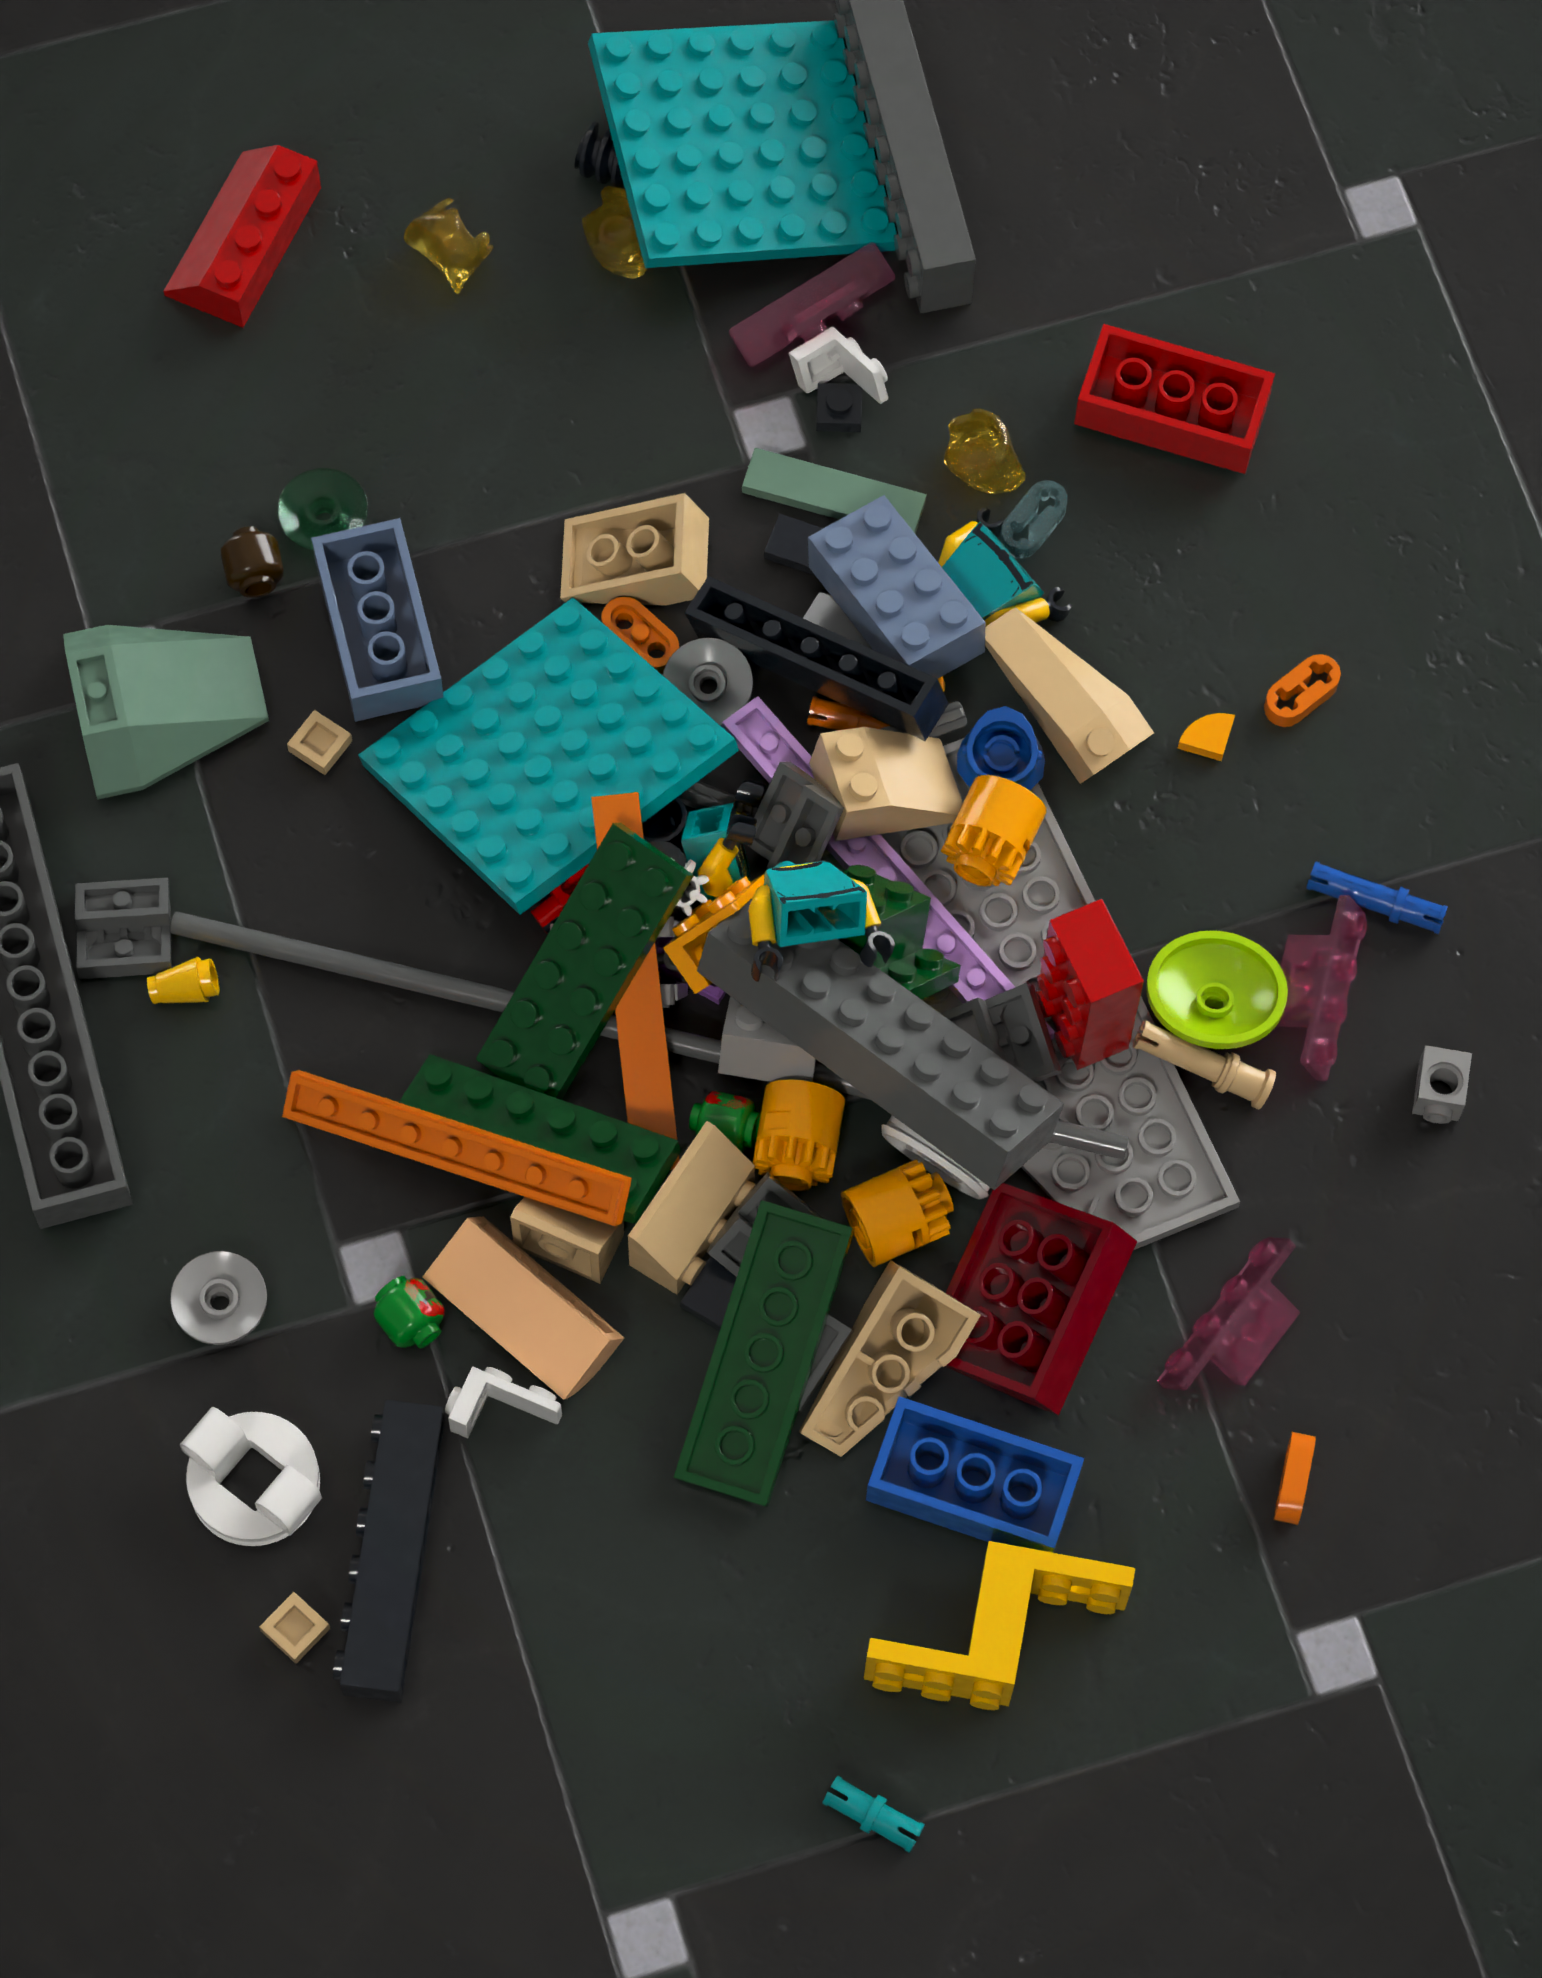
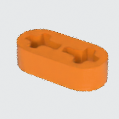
M1312 655L1273 684L1268 690L1264 704V711L1268 720L1277 726L1290 727L1300 722L1336 692L1341 676L1340 667L1337 662L1327 655ZM1312 671L1317 675L1323 672L1328 674L1326 684L1318 680L1309 688L1306 686L1310 682ZM1295 694L1298 695L1292 710L1287 706L1281 710L1277 708L1278 697L1283 701H1287Z
M1291 1432L1276 1501L1274 1520L1295 1525L1299 1524L1315 1448V1436Z

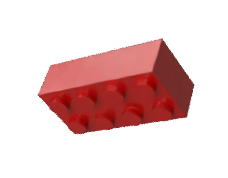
M1103 324L1078 397L1074 424L1245 474L1270 399L1275 373Z
M1099 899L1049 920L1047 937L1043 940L1044 954L1040 958L1041 971L1037 975L1038 991H1036V995L1044 1018L1051 1016L1058 1030L1054 1033L1057 1046L1065 1059L1068 1057L1072 1058L1077 1070L1129 1048L1144 983L1103 899Z

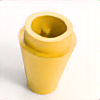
M195 957L155 976L147 977L148 993L153 1004L209 1002L210 997L219 995L220 992L219 979L212 959L201 960L200 957Z

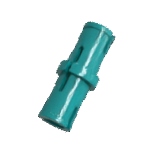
M837 1776L831 1788L847 1796L848 1800L845 1801L827 1792L822 1804L861 1824L860 1829L869 1834L873 1830L910 1853L917 1841L901 1833L899 1829L902 1827L919 1837L925 1824L919 1823L886 1805L887 1799L879 1794L874 1798L846 1782L842 1777Z

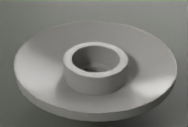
M701 638L684 644L672 654L663 672V676L720 726H722V722L749 703L753 691V675L745 656L735 646L716 638ZM708 679L717 682V689L711 694H705L701 691L702 683Z
M225 1251L206 1253L191 1260L178 1273L171 1290V1308L178 1325L190 1337L206 1344L223 1345L244 1338L259 1324L267 1305V1289L260 1271L248 1259ZM217 1297L229 1299V1305L223 1310H216L212 1307V1303Z

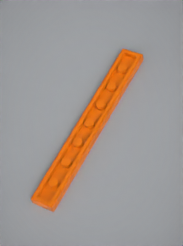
M638 792L591 797L597 849L612 823H622L643 838ZM654 942L615 1009L627 1121L629 1124L677 1140L656 945ZM679 1155L670 1170H673L679 1162Z
M301 1070L291 1072L282 1114L284 1118L612 1226L620 1225L623 1222L632 1180L631 1177Z

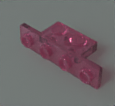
M871 242L733 326L729 330V335L748 365L755 367L798 339L802 338L804 342H807L827 330L824 323L837 315L841 321L849 318L864 307L861 303L862 300L890 284L895 279V274L876 244Z
M1349 895L1339 896L1330 935H1288L1280 966L1286 978L1288 996L1285 1011L1276 1027L1308 1028L1300 1061L1317 1081L1328 1080L1330 1068L1337 1058L1336 1042L1339 1029L1347 1016L1346 999L1350 982L1354 980L1357 973L1356 957L1360 940L1364 938L1367 930L1365 912Z
M1268 1237L1258 1242L1248 1254L1249 1261L1238 1275L1232 1277L1224 1284L1220 1292L1221 1297L1209 1312L1203 1314L1195 1322L1192 1329L1194 1333L1184 1346L1173 1352L1166 1360L1165 1370L1157 1380L1163 1388L1185 1391L1210 1359L1235 1384H1247L1300 1314V1311L1270 1282L1296 1247L1289 1238Z

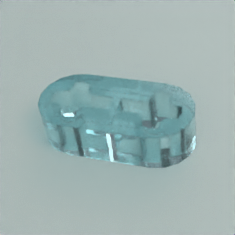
M1044 480L1037 482L1004 520L1001 528L1000 542L1014 558H1026L1033 555L1062 521L1066 514L1068 499L1065 489L1054 481ZM1049 497L1055 499L1054 507L1049 505L1040 515L1037 514L1040 500L1046 501ZM1027 524L1031 525L1028 539L1021 538L1018 542L1013 540V532L1020 533Z

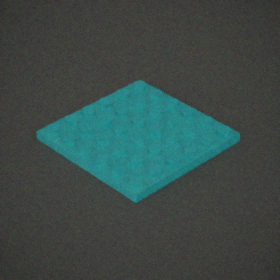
M834 20L591 34L588 46L645 268L895 251L894 235L897 234L894 222L889 223L883 201L887 195L884 185L879 186L873 165V160H876L874 148L868 147L863 129V123L866 122L864 112L859 111L853 92V86H856L853 74H848L843 56V49H846L843 38H838Z
M571 598L444 691L443 698L429 702L358 754L362 765L521 915L592 860L597 851L591 797L638 792L643 823L738 752L739 748L732 735L575 598Z

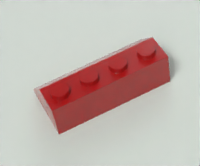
M280 145L243 151L164 289V296L244 328L321 189L317 160Z

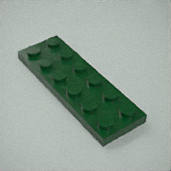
M612 823L480 1050L476 1060L503 1080L562 1100L694 875L622 823Z
M431 1054L399 1101V1103L631 1177L632 1180L623 1220L635 1225L647 1209L681 1152L678 1140Z
M761 1200L674 1478L768 1507L855 1231L854 1228Z

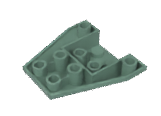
M104 625L63 634L66 659L97 800L144 790L269 721L253 645L249 636Z

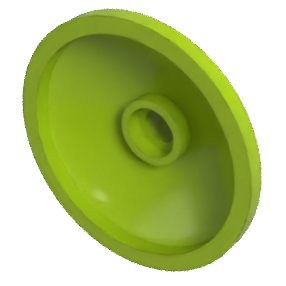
M1224 931L1189 933L1168 943L1152 961L1146 985L1150 1007L1156 1018L1166 1029L1189 1043L1213 1049L1239 1048L1255 1043L1267 1036L1280 1022L1285 1011L1288 996L1285 975L1275 958L1254 941Z

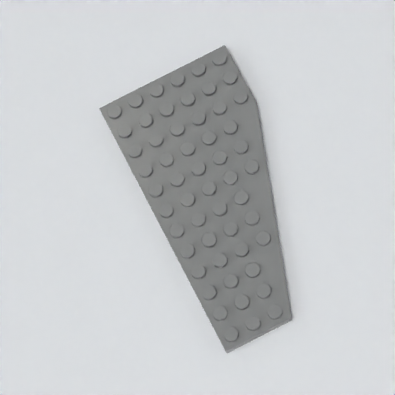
M964 738L943 746L962 802H964L970 789L957 772V753ZM1038 783L1030 791L1044 803L1047 813L1026 854L1023 864L1010 886L1000 882L999 886L993 884L987 887L978 886L964 880L954 871V864L946 861L948 855L941 852L953 823L880 834L1015 987L1029 983L1034 985L1035 992L1038 991L1037 975L1041 971L1040 958L1044 954L1043 940L1047 937L1049 920L1095 901ZM825 848L820 861L830 862L840 871L845 870ZM948 987L922 1000L939 1013L963 1004ZM1141 996L1127 1050L1077 1070L1071 1057L1065 1059L1062 1056L1054 1036V1039L1051 1041L1062 1073L1036 1082L1064 1103L1058 1120L1128 1136L1129 1140L1124 1160L1049 1142L1021 1167L1052 1201L1114 1222L1137 1240L1134 1250L1234 1210L1240 1204L1234 1187L1175 1065L1143 1050L1133 1048L1137 1032L1142 1033L1139 1027L1143 1021L1147 1020L1150 1024L1155 1025ZM1051 1016L1044 1018L1047 1024L1057 1032L1058 1030Z

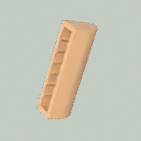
M484 1216L467 1218L422 1277L563 1400L573 1396L584 1387L602 1368L624 1339L619 1332Z

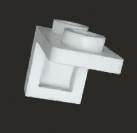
M833 326L789 352L798 386L807 394L817 389L818 383H826L845 372L879 404L888 400L884 384L888 378L881 363L876 358L870 360L852 337L845 338Z
M472 1366L463 1387L455 1386L445 1407V1413L449 1414L450 1431L469 1438L488 1396L554 1424H558L562 1417L561 1404L556 1401L557 1397L544 1388L531 1385L528 1390L511 1383L513 1379L501 1370L486 1367L485 1371H482Z

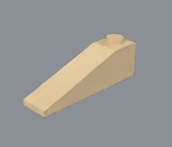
M1016 607L985 627V646L1080 784L1154 734L1129 695Z
M890 1260L866 1300L852 1327L853 1334L836 1358L799 1432L842 1457L885 1419V1416L895 1408L899 1396L903 1398L912 1396L922 1387L921 1384L957 1356L981 1315Z

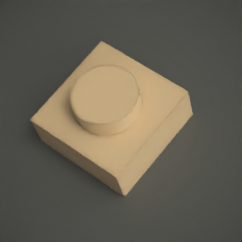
M314 710L287 743V747L290 753L326 775L351 744L352 735Z
M293 1592L259 1628L268 1639L297 1664L329 1631L330 1625Z

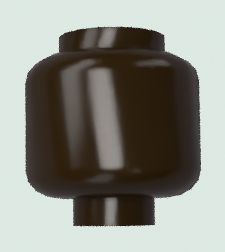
M243 527L236 530L232 534L233 537L228 539L221 547V559L228 586L240 592L244 597H260L271 593L284 575L277 539L270 533L259 531L256 527Z

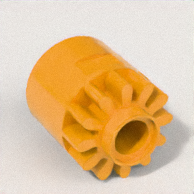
M993 775L978 776L974 779L941 852L948 855L946 861L954 864V871L961 878L972 884L987 887L992 884L999 886L1000 882L1010 886L1047 813L1046 807L1034 793L1011 780Z
M778 1080L767 1084L764 1091L753 1164L756 1169H759L758 1174L765 1175L769 1172L792 1191L809 1190L811 1186H817V1181L829 1183L830 1178L833 1177L845 1106L844 1096L825 1085L803 1080Z
M917 1159L841 1192V1201L850 1227L854 1228L856 1241L864 1256L873 1267L950 1234L949 1229L951 1226L945 1215L954 1211L949 1191L939 1173H926L923 1163L918 1162Z

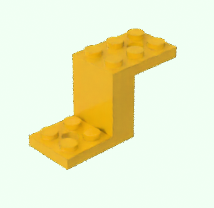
M989 1541L983 1565L968 1656L870 1638L864 1680L873 1681L872 1686L874 1688L888 1692H901L902 1687L922 1690L921 1695L923 1697L936 1701H949L951 1696L970 1699L971 1706L985 1710H998L999 1705L1009 1706L1015 1685L1030 1593L1038 1595V1600L1047 1604L1066 1605L1067 1600L1085 1603L1087 1604L1086 1608L1095 1613L1114 1614L1116 1609L1124 1611L1133 1587L1135 1568Z

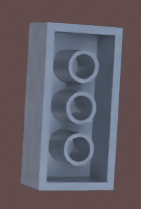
M885 495L808 537L809 568L873 650L937 679L985 652L986 622Z
M393 519L311 538L315 562L355 722L422 707L433 700L443 698L441 675L401 519Z

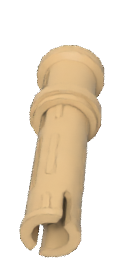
M1144 1020L1139 1027L1142 1033L1137 1032L1133 1048L1143 1050L1212 1081V1087L1222 1094L1229 1091L1251 1101V1106L1258 1110L1265 1104L1275 1082V1071L1271 1069L1262 1071L1241 1062L1240 1056L1233 1052L1222 1056L1202 1046L1189 1043L1171 1032L1150 1024L1147 1020Z

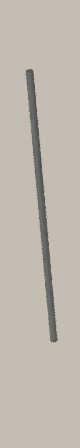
M178 911L174 913L171 921L170 933L498 1012L504 1011L515 992ZM611 1015L600 1036L618 1040L616 1015ZM665 1027L667 1052L719 1064L722 1040ZM816 1063L814 1083L825 1085L840 1093L869 1099L825 1065ZM1058 1120L1050 1143L1124 1160L1129 1137Z

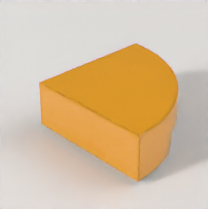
M1216 713L1197 719L1182 734L1178 749L1222 761L1235 715Z

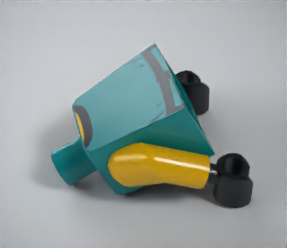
M981 508L978 511L976 522L971 521L947 536L938 563L983 618L986 626L1014 607L1035 623L1047 618L1051 621L1059 622L1068 616L1073 606L1072 604L1061 607L1054 603V601L1056 602L1062 598L1065 592L1062 588H1053L1046 600L1039 598L1044 594L1043 590L998 540L1003 520L999 519L994 524L986 523L990 518L991 510L989 508Z
M747 779L739 786L734 802L690 811L688 814L681 842L687 862L690 859L696 862L692 874L695 877L706 875L709 878L706 884L700 885V893L707 900L711 899L714 901L724 894L723 891L744 876L750 880V869L744 844L752 845L756 834L755 826L757 819L747 816L743 810L745 805L759 808L766 791V784Z
M791 861L778 863L774 868H769L765 871L764 885L757 888L749 905L748 912L752 945L758 946V951L754 956L751 968V976L756 982L760 980L761 965L770 966L774 970L775 981L779 978L783 957L777 949L772 948V944L775 943L779 947L866 935L867 941L860 951V958L867 967L873 966L877 959V952L881 954L882 960L886 964L894 951V939L886 932L879 931L878 929L881 921L868 887L863 882L848 877L830 862L819 861L797 865Z

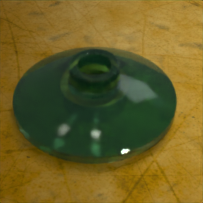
M317 468L299 474L285 486L280 495L277 510L281 528L287 537L295 544L313 550L311 539L313 537L365 526L368 516V503L364 490L353 477L336 469ZM323 512L332 515V517L327 520L316 519V517Z

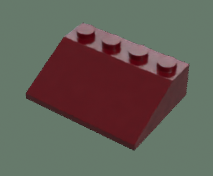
M1002 1183L998 1188L992 1190L946 1291L948 1295L976 1311L981 1316L957 1356L945 1367L1020 1401L1059 1415L1137 1244V1240L1114 1222Z

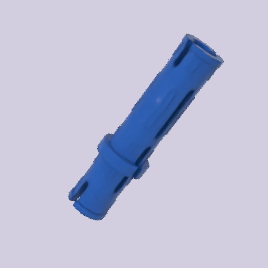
M1317 861L1313 866L1310 874L1311 879L1308 880L1306 887L1308 890H1314L1390 916V922L1398 924L1399 920L1433 931L1436 934L1440 932L1448 906H1442L1410 895L1409 889L1400 887L1398 891L1322 865Z

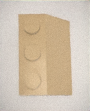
M705 1122L628 1235L629 1265L678 1295L685 1283L690 1286L693 1284L706 1264V1261L702 1258L737 1206L742 1203L756 1186L754 1183L755 1165L712 1123Z

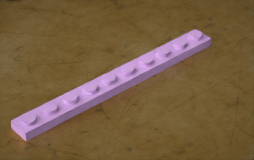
M758 696L722 722V728L735 738L739 750L769 784L780 762H791L814 778L809 764L811 755ZM832 833L826 849L844 869H848L852 865H865L873 868L877 875L891 881L908 883L913 886L914 891L931 898L923 949L937 950L944 955V958L961 965L958 982L948 988L962 1003L975 998L986 1000L1015 988L880 834L835 841ZM1046 1022L1052 1040L1054 1039L1055 1031Z

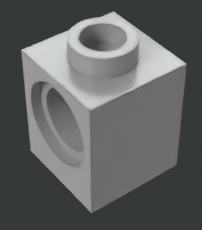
M1425 1045L1418 1064L1412 1114L1423 1115L1425 1120L1432 1123L1444 1124L1451 1122V1120L1459 1121L1466 1103L1472 1053ZM1442 1081L1450 1086L1452 1093L1447 1095L1439 1094L1432 1089L1430 1083Z

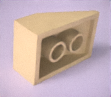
M685 493L565 519L560 598L564 602L575 598L579 603L607 604L618 597H631L642 605L664 606L693 600L707 578L709 517Z
M868 727L820 733L809 764L814 779L824 786L844 807L833 831L835 841L950 824L956 820L963 802L941 739L928 737L926 741H923L907 733Z

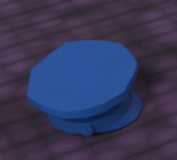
M1007 706L987 711L962 740L957 753V772L969 787H971L974 779L981 775L1002 777L1028 790H1031L1043 778L1045 758L1042 746L1026 717Z

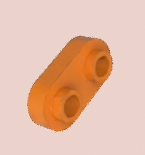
M618 597L608 602L604 607L601 616L602 623L659 673L663 674L669 658L679 649V641L674 632L634 598ZM621 621H628L632 626L628 629H620L617 627V624ZM652 650H661L665 653L660 658H653L649 655Z

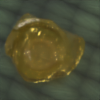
M605 186L601 190L602 206L582 218L588 244L597 260L612 273L630 279L643 276L647 268L644 266L626 191L622 188Z
M447 198L437 203L432 209L424 212L421 216L413 219L407 226L403 239L409 246L417 249L423 256L427 257L435 267H438V270L443 273V276L451 284L455 293L459 294L463 289V285L474 274L475 269L481 265V262L490 255L494 247L493 245L488 246L490 237L487 232L484 231L474 238L466 230L460 219L458 209L451 208L445 210L446 206L454 201V199Z
M979 408L972 409L969 414L951 419L948 424L950 440L945 450L944 464L953 474L973 489L986 494H999L1016 490L1025 481L1026 473L1018 461L1008 428L1001 421L999 415Z

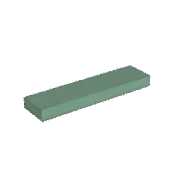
M754 448L742 484V493L839 520L885 495L915 534L927 496L924 493L759 448Z

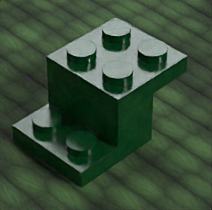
M852 865L842 871L848 877L861 881L868 887L881 921L878 929L879 931L886 932L894 939V951L888 962L885 964L881 954L877 952L874 966L921 1000L958 982L960 964L944 958V955L937 950L923 949L931 901L930 897L914 891L913 886L908 883L891 881L877 875L873 868L865 865ZM866 935L840 938L838 940L860 955V951L867 938Z

